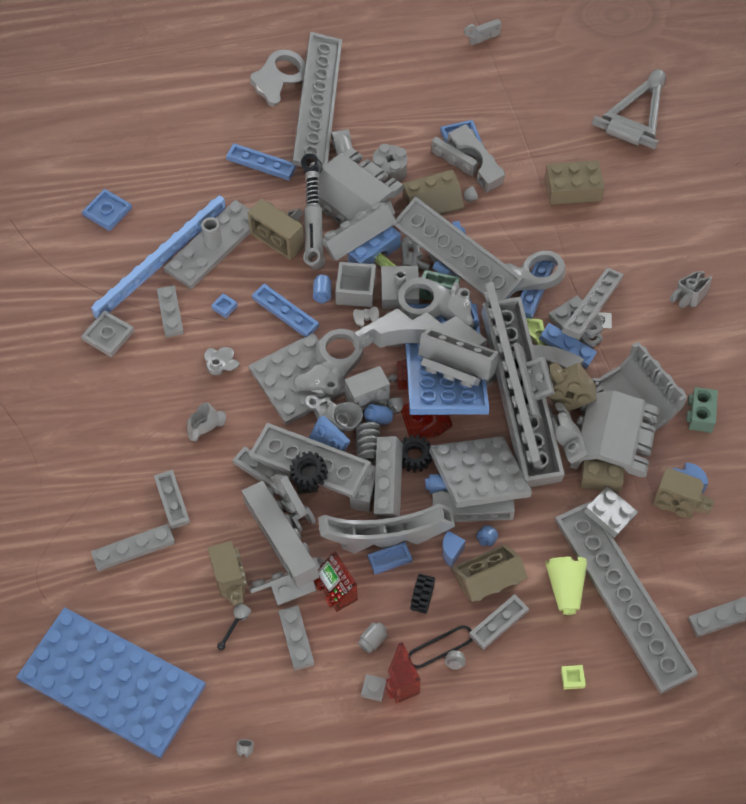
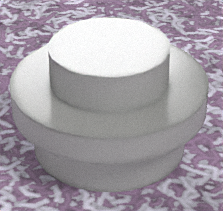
M453 650L448 652L444 662L449 668L457 670L465 666L466 659L462 652Z

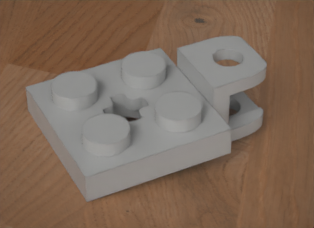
M575 296L548 313V318L563 330L564 325L583 300ZM598 314L580 338L588 347H594L603 340L600 334L603 332V326L600 324L601 316ZM594 337L596 338V340H594V341H591V340L589 339V338H594Z
M279 474L270 477L272 490L275 494H279L282 499L280 503L283 509L290 512L289 517L292 521V527L294 529L297 528L299 533L303 531L298 521L303 516H305L308 523H316L309 507L303 506L288 477Z

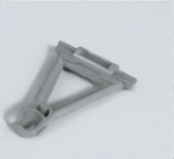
M661 69L652 71L647 81L602 115V118L594 116L592 125L606 130V134L636 146L642 144L656 149L659 140L654 138L656 136L661 89L666 80L665 72ZM647 90L652 92L648 126L617 115Z

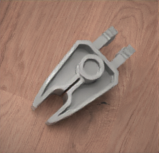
M697 271L678 280L677 290L670 296V301L676 302L680 300L679 307L685 308L687 305L696 307L707 295L713 277L704 278L705 272Z

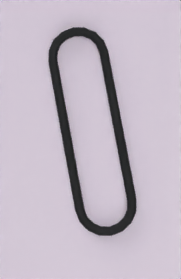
M464 625L458 626V627H456V628H454V629H452V630H450V631H448V632H446V633H444V634H442V635H440V636H438V637H436V638H434V639H432V640H430V641H428V642H426V643H424V644H422V645L416 647L415 649H413V650H411V651L409 652L408 657H407L408 663H409L412 667H414V668H422V667H424V666H426V665H428V664H430V663H432V662H434V661H436V660H438V659H440V658L446 656V655L448 654V652L453 651V650H458V649H460V648H462V647L468 645L470 642H472V638H471V637H470V639H469L467 642H465V643H463V644H461V645H459V646H457V647H455V648H453V649H451V650H449V651H447V652H445V653H443V654H441V655H439V656H437V657H435V658H433V659H431V660H429V661H427V662H425V663H423V664H421V665H415V664H413V663L411 662V659H410V658H411V655H412L414 652H416V651H418V650H420V649L426 647L427 645H429V644H431V643H433V642H435V641H437V640H439V639H441V638H443V637H445V636H447V635H449V634H451V633H453V632H455V631H457V630H459V629H462V628H463V629H467L469 632H471L472 629H471L470 627L464 626Z

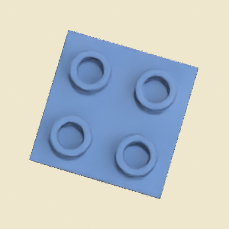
M325 416L319 417L309 436V439L344 452L350 443L346 435Z

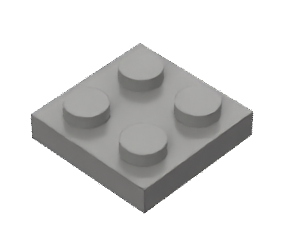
M104 310L81 338L84 342L112 358L133 334L134 327Z
M608 486L583 511L614 538L638 513Z

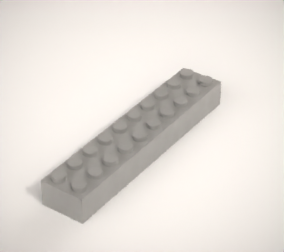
M521 297L498 300L512 353L515 350L513 344L518 343L523 347L527 362L536 359ZM484 302L481 313L489 347L491 350L499 352L497 343L501 342L500 337L495 336L493 325H496L495 319L491 320L488 308H492L491 303ZM499 352L495 373L516 462L522 471L525 482L528 483L529 487L559 483L565 474L546 397L537 400L542 419L538 420L529 414L542 466L535 468L533 462H529L526 451L529 450L528 443H523L521 432H524L523 425L519 426L516 414H519L518 407L514 408L511 397L515 395L514 390L509 389L507 378H510L509 371L505 372L502 360H505L504 353L500 354ZM514 359L516 368H519L518 361L516 362ZM520 379V383H521V387H522V386H524V383H523V380ZM524 395L525 402H526V406H527V404L529 403V402H528V398L525 397V395Z

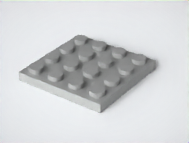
M314 333L248 365L251 374L285 425L315 411L306 408L304 400L307 396L313 395L319 400L329 397L332 402L345 395V378L341 383L339 393L334 396L312 391H297L293 387L294 378L297 375L308 372L318 364L315 349L319 340ZM309 401L311 405H315L314 401Z
M503 436L430 446L429 452L456 508L531 497L532 490L528 483L525 482L522 471Z

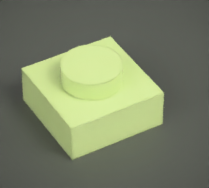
M583 665L561 667L564 690L585 688Z

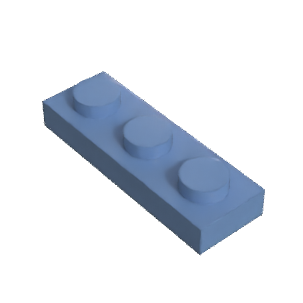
M548 323L539 337V340L551 347L567 350L583 358V367L586 369L597 351L579 340L562 333L561 329L551 323Z

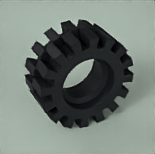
M410 435V439L406 436L404 442L401 440L403 443L402 468L407 467L406 471L408 472L413 469V473H416L417 469L422 472L423 467L427 469L428 464H431L432 456L429 452L430 442L429 440L426 442L425 437L420 439V435H416V438ZM411 449H418L422 452V456L413 459L407 455V452Z
M308 451V455H306L305 452H302V457L297 455V461L294 459L291 461L293 465H290V475L298 488L301 487L302 490L306 491L308 487L309 491H313L312 487L315 486L318 489V484L323 485V479L327 480V466L318 453L315 452L313 455L312 451ZM315 466L316 472L308 477L302 475V470L305 467Z
M418 574L410 610L427 614L434 590L435 577Z

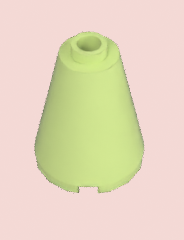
M558 557L545 561L559 611H563L564 615L576 614V611L580 610L587 559L578 557V561H574L572 557Z

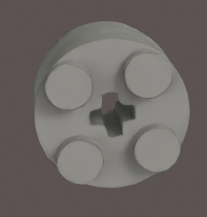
M380 145L373 154V163L388 173V179L384 184L392 178L402 182L407 176L406 150L395 145Z

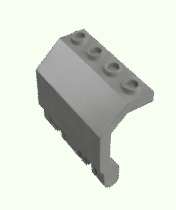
M354 148L340 153L325 164L318 179V190L320 191L318 193L320 195L318 197L320 200L318 204L324 214L332 217L339 225L345 221L353 220L359 212H366L376 202L384 203L389 198L394 199L405 187L395 178L390 179L384 184L388 179V173L384 172V170L369 159L360 163L363 155Z
M639 342L632 345L629 356L620 366L600 378L592 379L596 386V393L615 390L642 399L646 403L658 407L657 423L654 425L648 424L654 426L655 431L665 426L684 407L687 399L684 390L674 383L673 378L661 368L660 363L654 360L647 348Z
M615 390L597 392L596 401L580 407L582 415L578 417L576 423L588 454L573 464L570 463V467L578 469L584 460L599 459L623 467L628 474L646 477L649 460L642 457H649L651 455L656 430L654 426L648 424L654 425L657 423L659 408L646 403L642 399Z

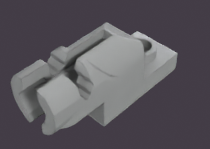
M558 402L555 403L556 409L559 412L558 415H554L552 410L548 409L556 439L563 446L567 460L573 464L586 456L588 452L580 430L572 421L566 406Z

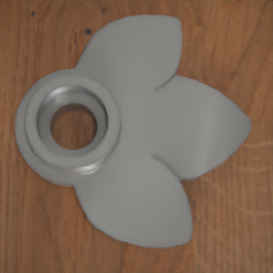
M223 347L218 351L209 348L204 354V359L207 362L206 368L212 375H220L224 370H235L240 363L233 359L234 350L230 347Z

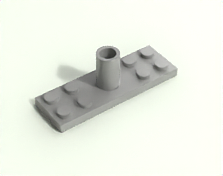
M234 200L216 218L209 217L204 219L201 223L202 231L164 266V271L192 290L250 234L247 214L250 209Z

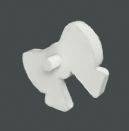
M372 307L362 311L355 309L353 318L356 325L363 328L364 320L368 321L371 319L374 322L379 319L378 308Z

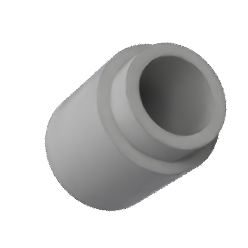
M372 622L359 637L358 645L369 654L372 651H376L388 637L386 633L387 628L380 622L377 624Z

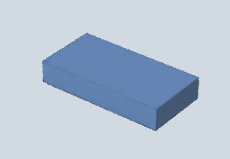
M406 542L367 554L374 575L412 562Z

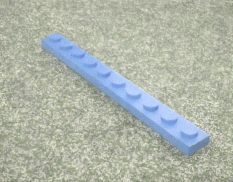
M219 195L211 200L194 218L187 221L178 232L173 233L170 239L162 243L154 253L148 255L130 274L123 277L114 288L108 290L106 295L97 300L91 307L94 318L97 319L104 310L110 313L202 231L201 223L204 219L209 217L216 218L226 209L225 199Z

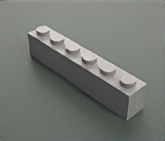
M261 481L242 490L244 503L296 588L319 578L318 569L320 566L315 557L311 558L309 555L310 549L308 545L301 542V535L297 528H292V521L288 514L284 515L282 512L283 507L280 501H275L272 488L270 486L267 487Z

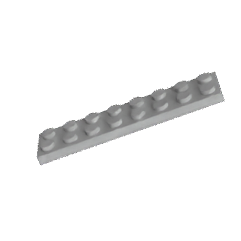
M416 196L395 219L397 223L393 225L483 296H485L484 291H487L486 283L493 282L498 300L509 299L524 282L523 277Z

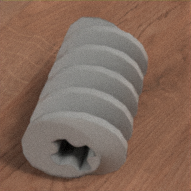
M366 422L356 428L357 457L370 461L373 466L376 465L377 437L380 436V431H378L380 425L375 422Z

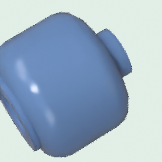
M485 525L477 532L476 538L482 546H493L498 539V532L492 526Z

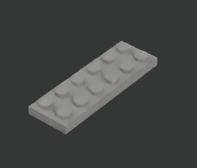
M270 423L265 425L249 453L250 459L290 474V465H293L291 461L293 459L297 461V455L302 457V452H305L306 455H308V451H312L313 455L316 452L323 458L328 470V474H326L327 480L323 479L324 484L321 485L319 483L318 485L350 498H355L372 466L370 461ZM305 467L302 470V475L305 477L313 475L316 472V467Z

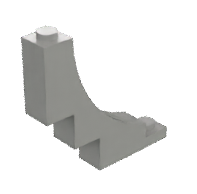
M395 309L354 332V347L359 351L371 343L376 344L379 348L395 344L420 343L421 335L429 327L483 347H487V339L457 316L441 324L427 312L412 320L399 309Z

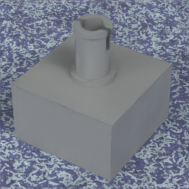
M381 266L382 309H400L397 299L399 289L404 282L412 278H418V266ZM419 288L408 292L405 296L407 304H419Z

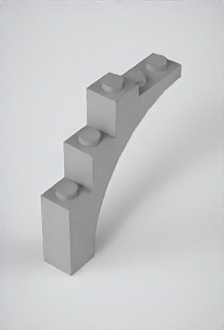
M440 503L412 514L380 520H346L327 515L318 518L321 537L340 543L343 550L357 553L372 545L385 549L404 540L418 545L455 527L452 508Z

